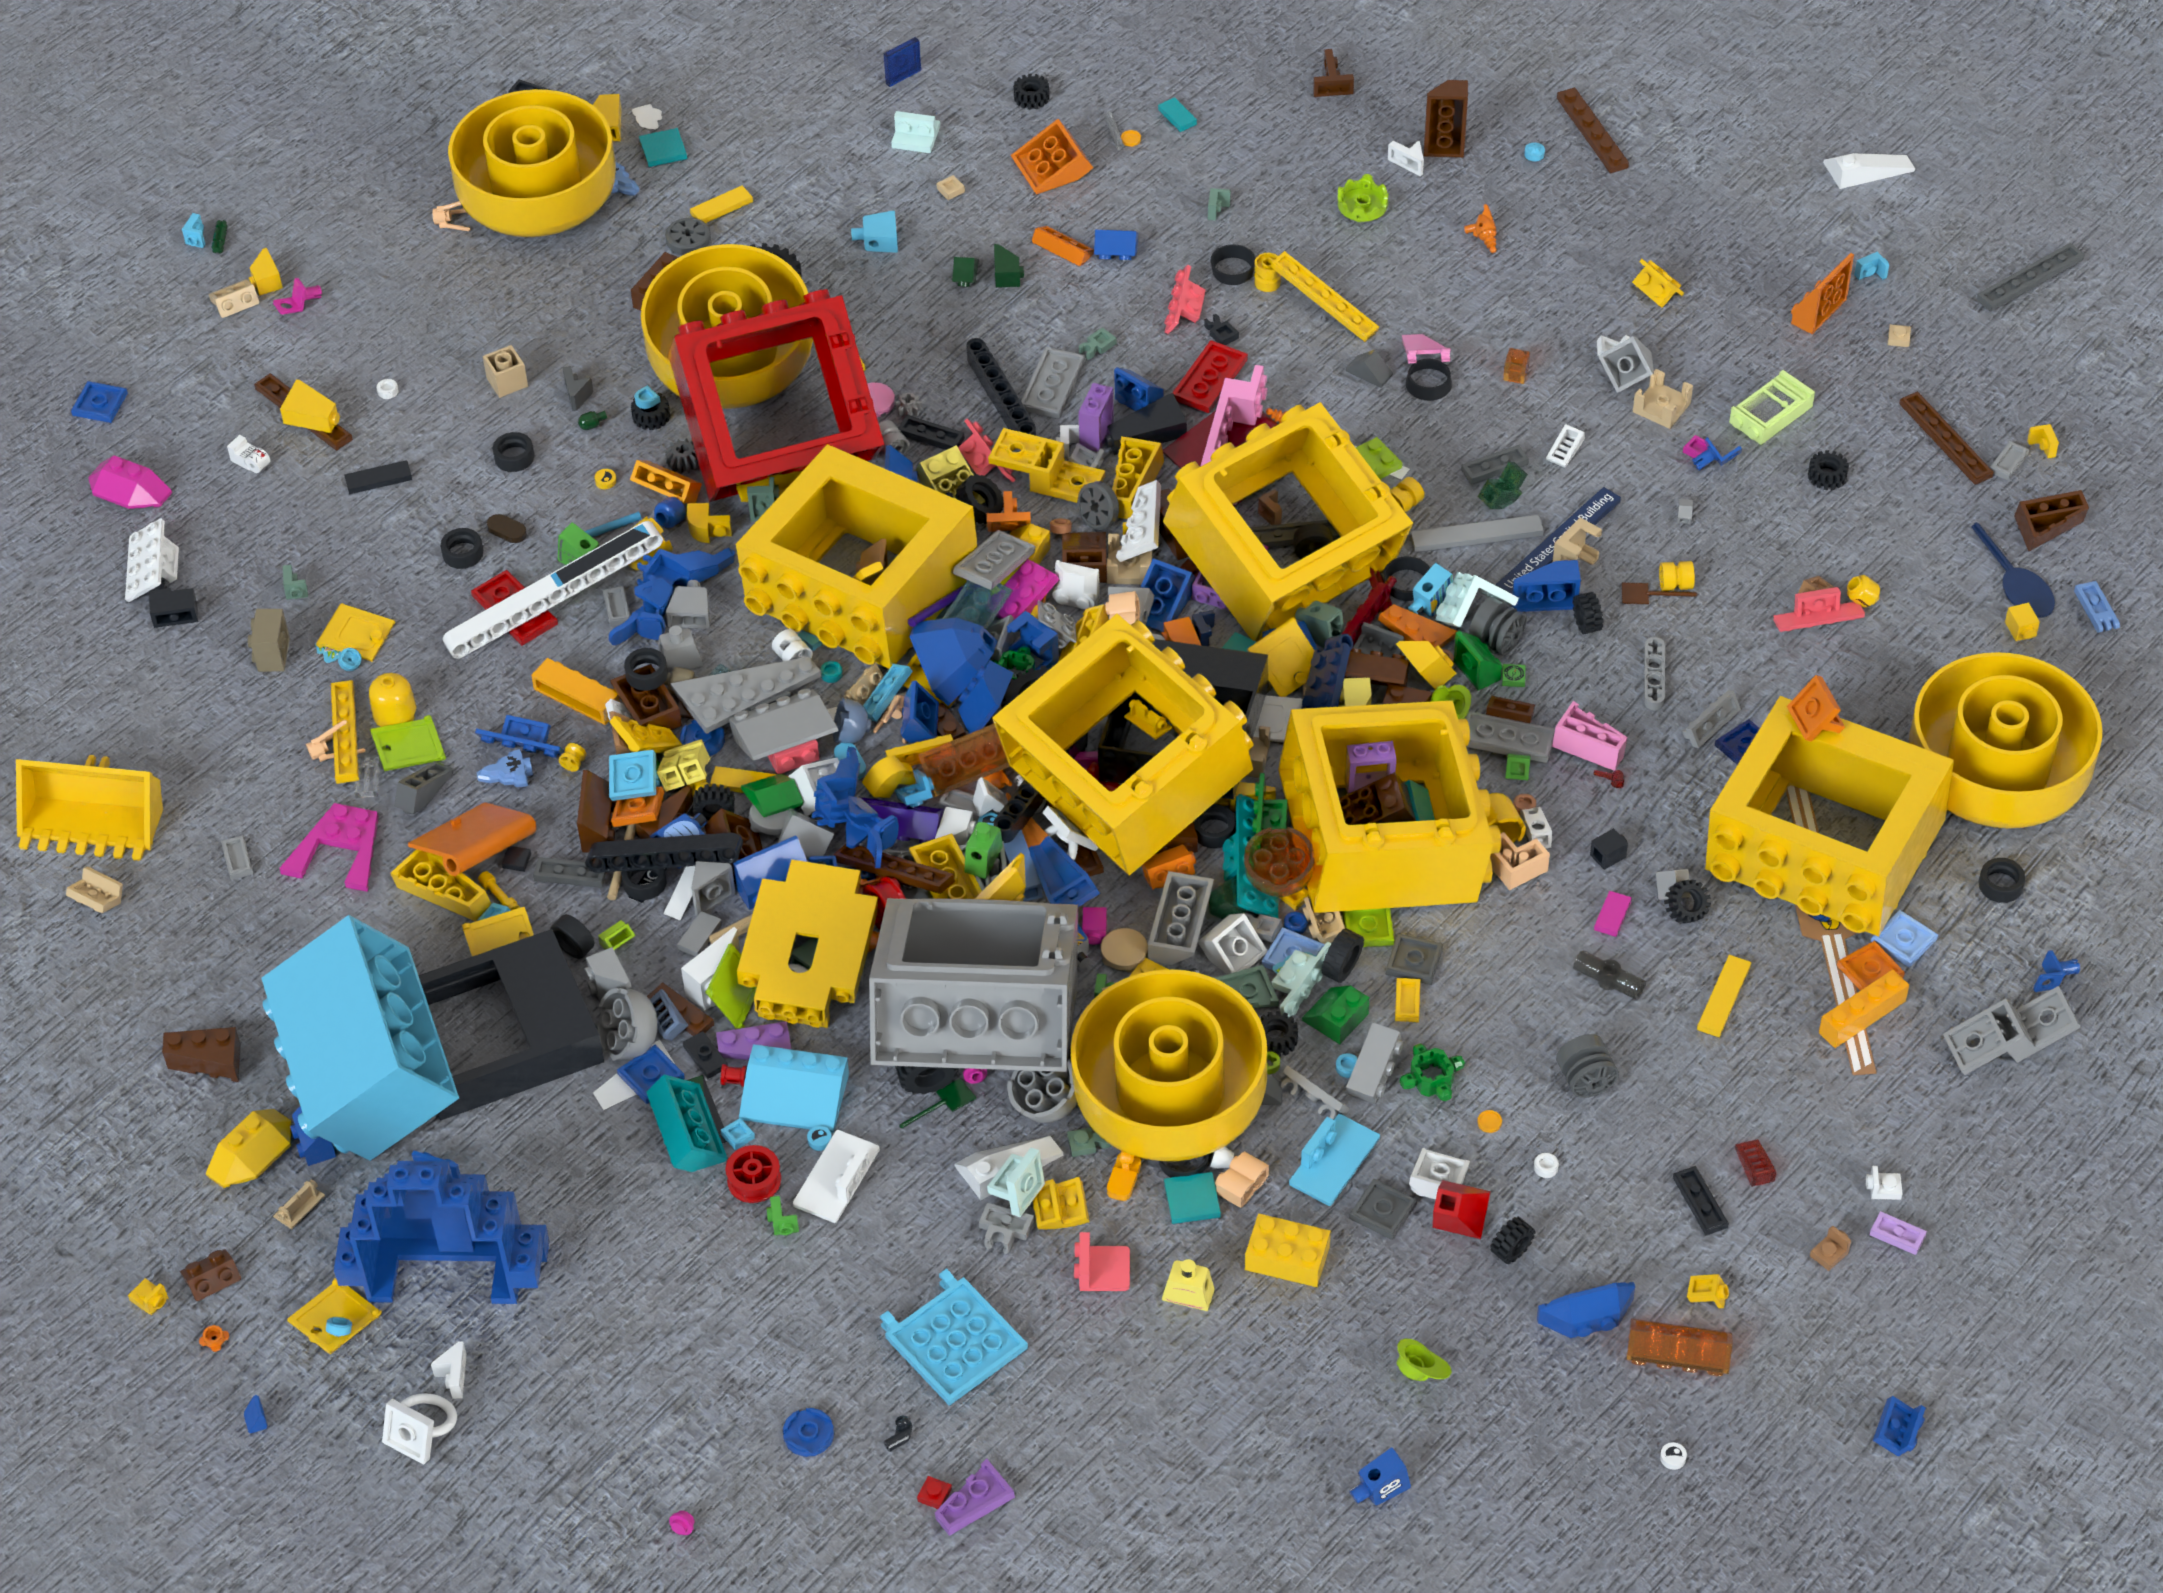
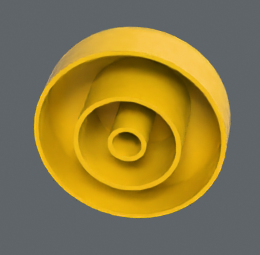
M523 90L488 100L470 111L458 123L451 135L448 146L454 189L464 210L485 227L510 236L542 237L572 229L588 220L602 207L614 186L616 163L611 130L607 120L589 102L560 91Z
M721 244L700 248L680 256L656 275L649 285L642 302L641 324L645 349L655 374L668 389L680 396L668 356L675 335L679 334V326L701 320L704 323L705 329L716 327V325L721 323L720 316L738 310H745L747 319L756 317L763 313V305L777 300H787L789 308L796 307L805 302L803 296L808 294L807 288L799 274L787 262L768 251L756 247ZM808 338L710 363L722 409L752 406L768 400L786 389L804 369L811 352L813 339Z
M1994 652L1960 658L1942 667L1927 680L1915 704L1909 733V743L1954 759L1947 804L1949 812L1975 824L2013 829L2030 827L2055 819L2067 812L2080 800L2092 779L2103 731L2100 714L2094 701L2086 690L2067 673L2033 657Z
M1156 970L1130 976L1111 985L1096 996L1085 1008L1075 1026L1071 1041V1068L1075 1097L1090 1127L1107 1143L1125 1153L1156 1161L1189 1160L1213 1153L1234 1141L1246 1130L1257 1115L1263 1101L1267 1084V1040L1263 1025L1254 1008L1240 993L1213 977L1186 970Z

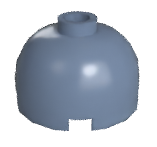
M842 698L843 701L839 702L834 717L838 731L833 733V740L836 743H856L863 738L865 732L870 731L871 719H868V713L861 703Z

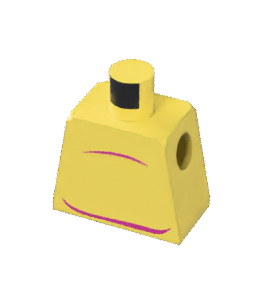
M1190 1259L1174 1261L1162 1300L1208 1311L1214 1294V1285L1209 1269L1196 1265Z

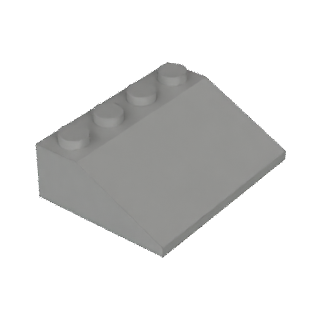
M813 689L800 690L797 695L791 697L783 696L778 698L777 702L760 704L754 710L748 712L740 711L735 713L734 717L728 718L735 743L753 761L838 731L823 701Z

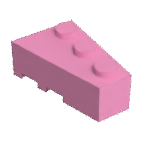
M1573 701L1555 727L1552 747L1615 771L1624 758L1628 737L1607 723L1601 724L1594 719V714L1591 712L1585 713L1578 708L1579 704Z

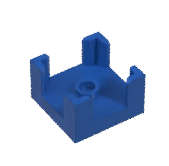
M1027 611L1007 625L1008 633H1014L1020 629L1021 637L1009 646L1008 651L1017 652L1022 646L1030 648V652L1044 661L1035 670L1041 669V666L1044 665L1049 669L1058 663L1057 632L1038 621L1037 618Z

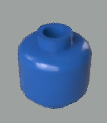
M673 496L659 502L654 509L656 522L665 528H673L686 517L684 504Z

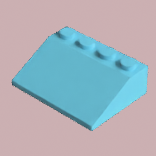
M753 1044L747 1066L739 1118L745 1121L809 1130L816 1126H824L831 1133H834L849 1077L847 1057Z

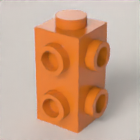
M1182 844L1153 855L1141 866L1145 880L1153 890L1164 887L1168 871L1188 875L1195 874L1193 865L1196 864V859L1193 852L1188 851Z

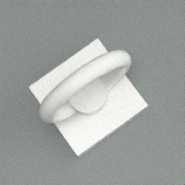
M1050 806L1045 808L1043 814L1053 825L1044 831L1050 837L1057 834L1059 838L1068 843L1067 854L1073 860H1075L1078 844L1094 851L1098 849L1059 810Z
M415 1394L407 1397L401 1403L391 1399L386 1403L382 1443L424 1465L430 1460L432 1438L448 1433L455 1426L457 1421L456 1409L447 1399L435 1394ZM417 1404L436 1405L446 1412L447 1419L443 1424L433 1427L434 1420L410 1407Z

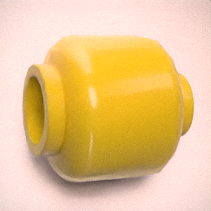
M1866 575L1855 576L1848 582L1847 595L1853 602L1861 605L1862 608L1874 605L1879 600L1880 586Z

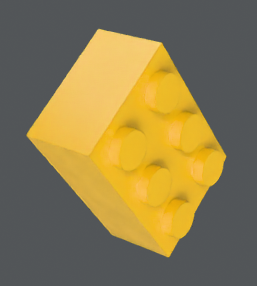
M1258 1213L1245 1253V1270L1318 1287L1330 1248L1331 1231Z

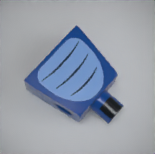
M684 813L649 837L703 835L704 833L701 829L707 824V820L700 813H697L692 819Z

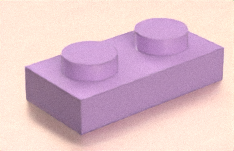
M1880 1211L1871 1228L1870 1236L1916 1255L1926 1237L1927 1231Z

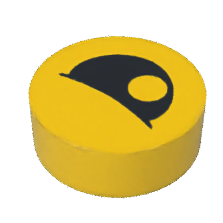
M601 469L596 472L594 478L598 488L610 489L616 484V474L613 470Z

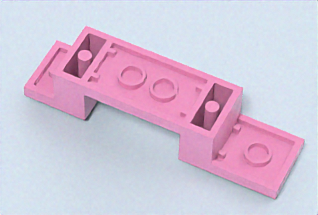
M1255 365L1251 382L1225 378L1201 466L1212 461L1210 457L1214 451L1228 442V435L1226 434L1227 430L1231 431L1233 422L1255 425L1257 417L1261 418L1263 410L1261 402L1266 400L1267 388H1265L1267 375H1264V366Z

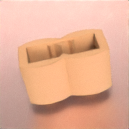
M1136 591L1109 595V602L1105 604L1106 613L1110 615L1109 619L1115 614H1119L1130 625L1136 620L1140 621V603Z
M1245 1151L1239 1156H1235L1229 1165V1169L1225 1173L1221 1172L1216 1179L1217 1195L1242 1208L1267 1179L1269 1165Z

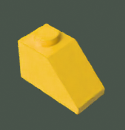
M262 249L251 265V277H248L249 282L254 285L259 296L283 288L280 274L268 249Z

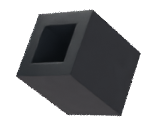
M1613 828L1591 841L1590 856L1605 870L1626 858L1628 842L1623 835H1620Z

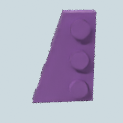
M787 1021L716 1032L718 1050L723 1058L749 1060L753 1044L791 1049Z
M986 1458L981 1463V1468L975 1475L971 1474L966 1479V1484L958 1492H954L935 1512V1518L950 1536L1015 1498L1013 1489Z

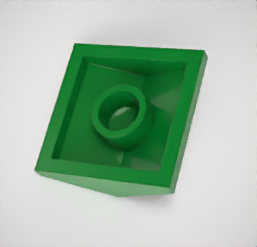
M781 773L741 785V790L763 817L803 806L804 803L794 779Z

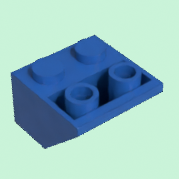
M1119 367L1114 369L1115 400L1137 411L1164 397L1163 388L1137 373Z

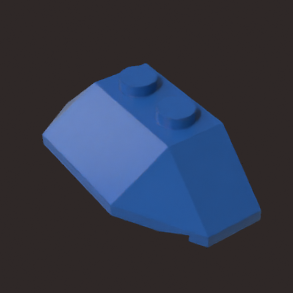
M1634 1282L1612 1283L1568 1294L1552 1300L1549 1304L1539 1305L1537 1312L1538 1324L1569 1338L1585 1337L1601 1330H1612L1619 1326L1634 1299L1635 1284Z

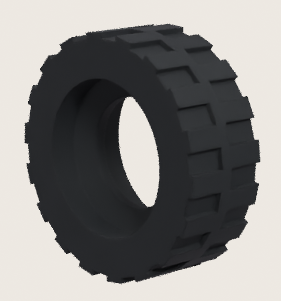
M975 474L974 476H969L956 489L955 498L973 506L974 520L978 524H987V513H1001L1004 507V497L1001 494V490L998 489L991 479L983 475ZM972 491L977 492L983 497L987 507H984L975 499Z
M1347 928L1342 929L1333 940L1325 955L1321 973L1338 983H1342L1349 976L1359 959L1364 946V937Z

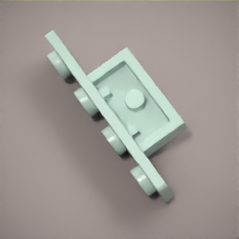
M1327 942L1316 957L1295 950L1273 979V989L1288 994L1280 1005L1281 1016H1283L1284 1012L1288 1014V1018L1295 1015L1303 1000L1309 997L1311 989L1316 982L1318 983L1323 976L1321 973L1322 964L1332 943Z

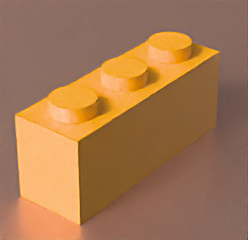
M636 460L630 478L631 481L668 497H676L682 503H696L702 483L647 460Z

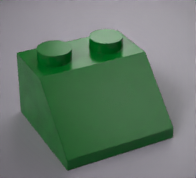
M1462 631L1456 632L1453 662L1473 686L1479 691L1500 681L1502 664L1498 658L1491 654L1488 646L1482 643L1477 636Z
M1351 985L1331 987L1302 1017V1021L1340 1045L1369 1014L1370 997Z

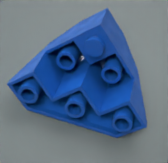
M957 617L922 621L912 628L909 636L932 692L947 706L962 693L964 688H967L972 677L975 678L981 666L985 667L993 655L998 641L983 626Z

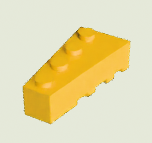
M1121 436V448L1118 453L1119 459L1116 465V477L1112 490L1118 499V518L1128 519L1133 514L1131 508L1138 487L1155 481L1164 463L1162 444L1159 442Z
M416 849L390 873L397 888L475 922L491 905L486 891L465 874L450 875L444 868L442 856Z

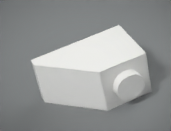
M946 807L935 839L952 833L958 845H965L976 827V821H973V811Z

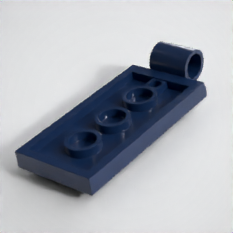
M1342 634L1330 637L1325 641L1323 652L1314 650L1301 709L1338 707L1349 654L1353 647V640L1350 635Z

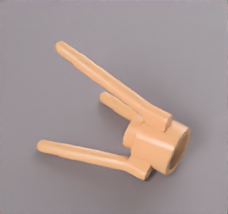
M460 201L433 208L434 224H439L440 228L462 231L471 230L469 227L448 224V221L452 220L451 215L467 213L464 208L450 210L451 208L461 206Z
M894 696L886 712L873 729V733H877L883 723H887L890 717L895 719L903 717L904 696ZM904 738L902 739L903 744H906L907 741Z
M346 720L341 721L306 744L312 760L319 758V761L323 762L334 758V753L325 754V752L329 751L326 743L333 739L335 731L347 723ZM364 748L358 749V754L365 752Z

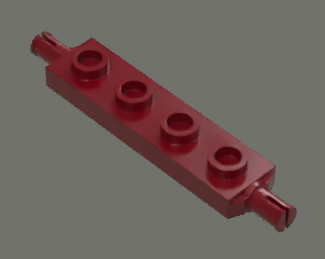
M1389 576L1385 583L1379 581L1376 587L1370 590L1366 601L1358 607L1353 619L1347 622L1342 634L1351 636L1353 647L1361 635L1363 623L1371 624L1388 601L1391 589L1397 583L1395 577Z

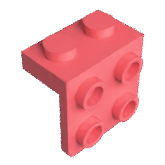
M814 739L768 755L767 757L776 773L782 774L799 768L802 765L818 761V742Z
M1080 1232V1242H1075V1257H1079V1263H1074V1279H1079L1080 1291L1129 1290V1247L1090 1246V1232Z

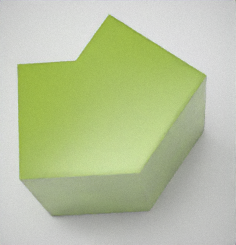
M620 920L599 934L598 939L599 944L605 950L611 947L615 950L636 935L628 923L625 924Z

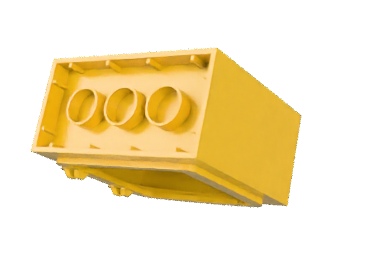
M1321 402L1306 410L1302 405L1294 406L1282 416V423L1271 429L1266 423L1257 426L1247 435V442L1236 448L1231 442L1222 445L1211 455L1210 459L1212 461L1201 467L1195 461L1185 465L1176 473L1175 479L1178 481L1176 488L1167 497L1170 504L1163 520L1164 524L1250 639L1256 642L1262 639L1263 631L1278 628L1290 618H1295L1298 608H1307L1314 601L1327 603L1372 577L1370 567L1374 569L1375 573L1378 570L1380 572L1384 571L1386 565L1397 558L1413 525L1411 519L1391 495L1389 486L1378 478L1350 441L1349 434L1339 427ZM1293 473L1341 538L1287 568L1281 569L1234 508L1233 504Z
M828 444L736 543L739 561L738 571L742 578L745 595L744 603L752 613L758 616H763L766 613L781 620L788 629H792L795 632L803 630L817 636L829 648L839 646L853 652L865 664L872 665L876 662L888 669L893 664H896L910 647H914L909 637L913 627L908 624V619L967 583V579L953 574V570L959 562L978 547L973 506ZM846 533L872 544L881 539H886L887 550L898 554L871 586L818 563ZM944 608L923 621L935 620Z
M1115 614L993 716L992 719L1009 766L1130 876L1253 770L1249 750L1254 744L1249 735L1242 729V726L1247 723V718L1235 703L1228 701L1221 705L1213 698L1216 695V691L1211 683L1199 673L1193 678L1189 677L1183 671L1185 669L1183 660L1172 648L1166 647L1163 651L1157 649L1152 644L1155 641L1152 633L1141 621L1136 620L1130 625L1119 614ZM1136 692L1182 734L1116 790L1110 792L1065 751Z
M1780 696L1710 809L1705 870L1710 871L1721 881H1736L1752 887L1759 895L1765 898L1774 899L1778 897L1796 904L1806 914L1812 916L1821 914L1840 921L1844 927L1852 932L1862 933L1865 931L1879 937L1891 914L1898 907L1899 900L1920 863L1926 857L1928 849L1946 819L1954 759L1842 718L1840 719L1845 728L1840 733L1822 730L1812 742L1804 739L1786 707L1792 700ZM1795 786L1886 821L1867 852L1774 817L1772 813L1787 788Z
M1453 700L1291 709L1278 772L1285 799L1288 800V812L1314 913L1476 903L1482 883L1491 882L1492 862L1490 855L1500 852V831L1497 825H1488L1486 817L1490 814L1489 793L1487 789L1478 790L1476 781L1480 777L1479 758L1477 754H1468L1466 746H1468L1470 740L1469 724L1466 718L1458 719ZM1393 741L1396 754L1395 773L1402 781L1410 779L1415 783L1424 784V787L1429 792L1435 820L1347 825L1336 789L1346 788L1345 765L1347 745ZM1387 763L1356 766V773L1387 770Z

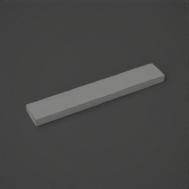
M1539 515L1416 530L1411 531L1410 537L1414 551L1421 552L1543 536L1544 530Z

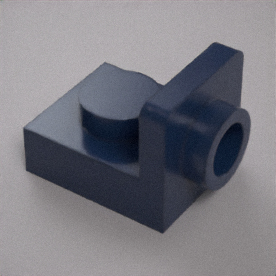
M1213 610L1192 615V624L1202 646H1209V637L1212 636L1211 628L1214 627L1215 622Z

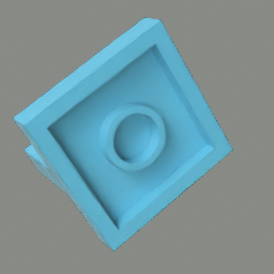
M654 750L609 756V798L612 801L656 795V787H663L656 771V753Z

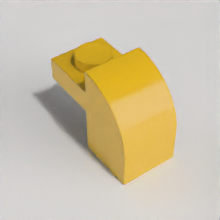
M709 503L687 504L689 532L695 540L702 543H710V537L732 536L730 515L711 516Z
M892 755L874 764L862 783L873 797L890 798L898 784L912 785L916 783L913 768L907 763H901L895 755Z

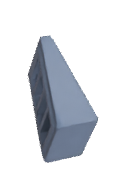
M661 989L650 1001L654 1005L662 999V1002L655 1008L657 1029L664 1039L672 1041L688 1024L666 992ZM665 1006L666 1009L659 1014L658 1012ZM669 1013L670 1015L663 1021L662 1018ZM673 1019L674 1022L668 1027L667 1024Z

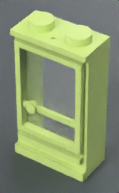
M1782 370L1778 376L1736 407L1733 406L1729 423L1762 445L1813 407L1815 391Z

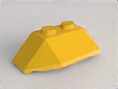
M1104 604L1087 608L1084 611V616L1075 624L1077 642L1074 643L1070 640L1067 646L1062 649L1059 661L1109 620Z
M1020 852L975 899L1023 901L1025 898L1023 894L1026 888L1024 855Z
M275 1109L252 1111L218 1143L207 1168L206 1176L223 1188L230 1187L231 1184H239L257 1179L291 1146L292 1133L290 1126L292 1121Z

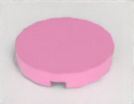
M867 383L871 398L873 399L876 416L881 417V414L889 413L895 404V395L892 389L882 383Z

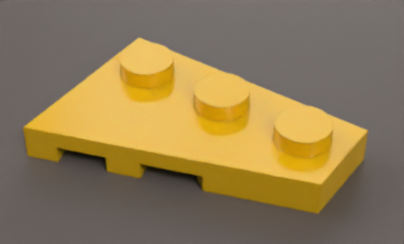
M613 716L610 720V724L627 743L629 750L632 752L654 750L655 753H661L682 746V743L669 728L652 724L644 727L631 719L628 723L623 722L621 717Z

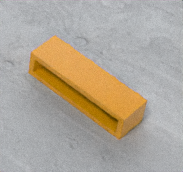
M549 658L531 675L534 690L604 725L610 721L605 704L610 699L620 702V697L614 689L607 688L598 681L589 679L580 672L573 671L562 663L555 662Z
M1891 970L1824 1014L1821 1018L1819 1034L1830 1045L1837 1048L1905 1003L1909 984L1894 970Z

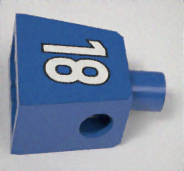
M1391 1447L1358 1472L1361 1484L1349 1491L1357 1504L1369 1497L1374 1505H1379L1410 1489L1411 1484L1405 1464L1393 1447Z

